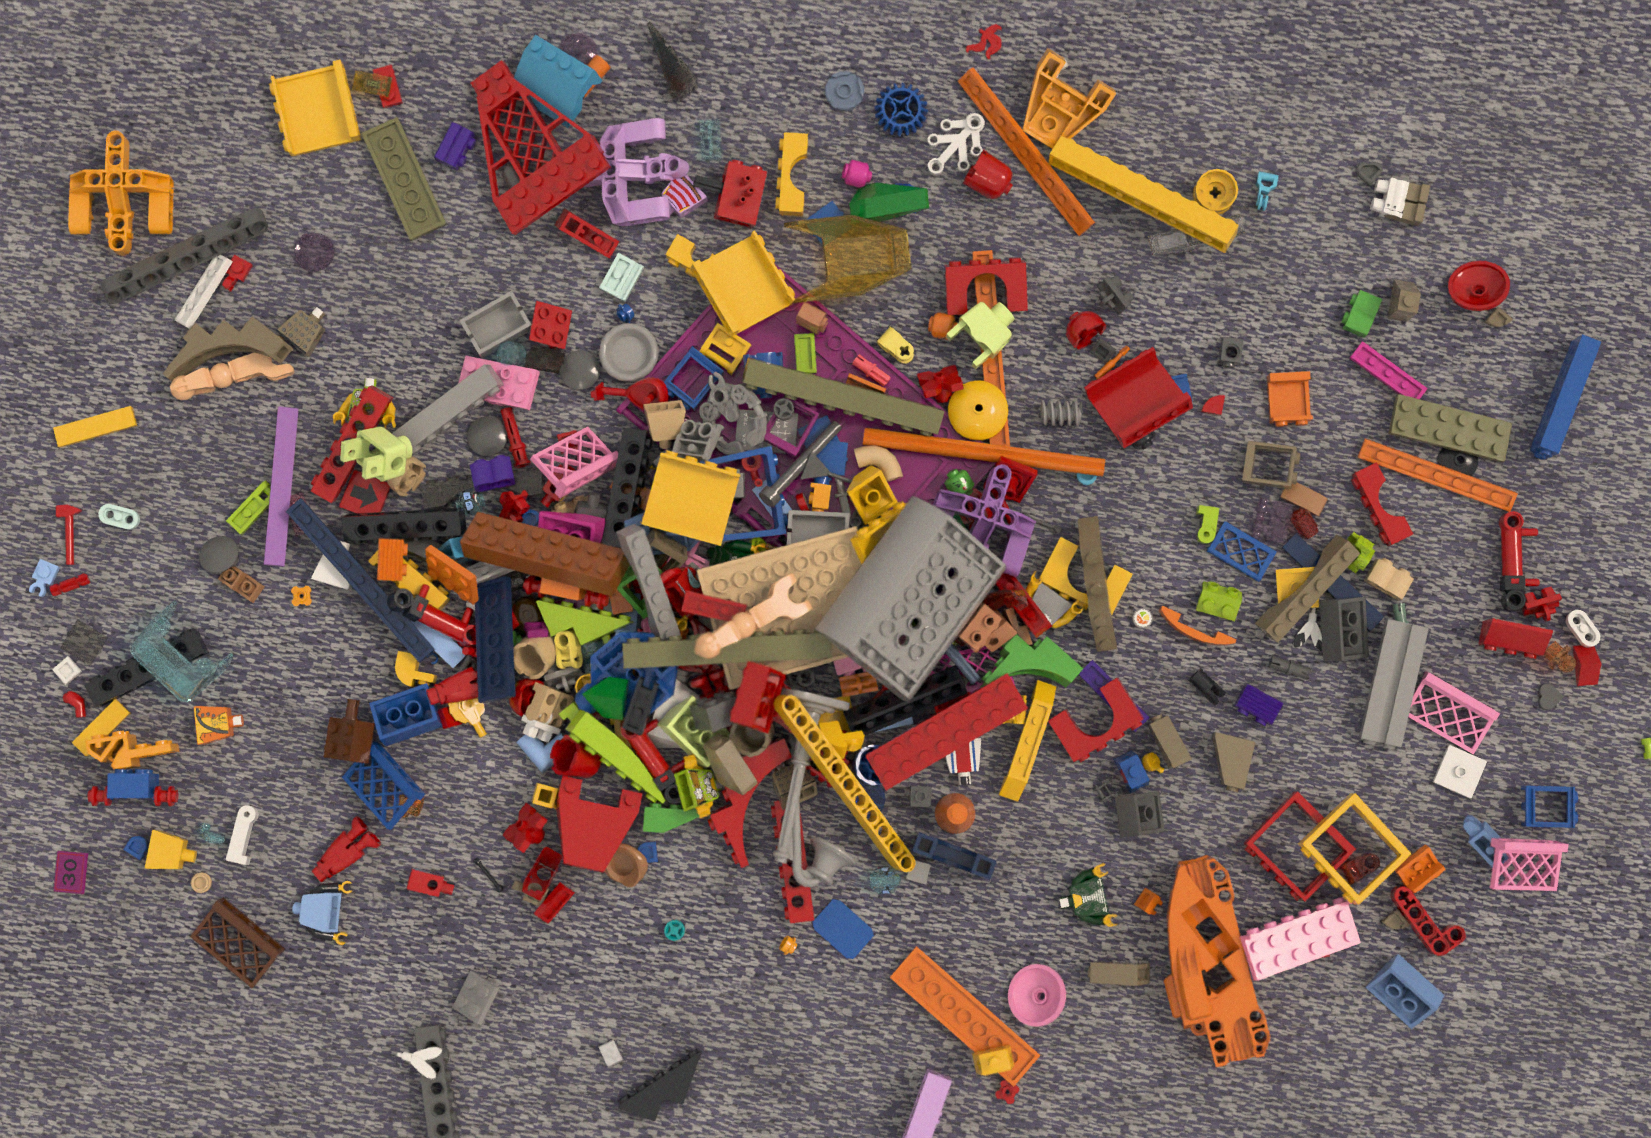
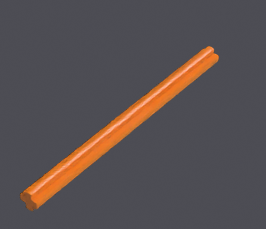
M865 428L863 445L867 446L876 445L882 448L996 463L1000 456H1003L1028 467L1095 476L1104 475L1105 459L873 428Z

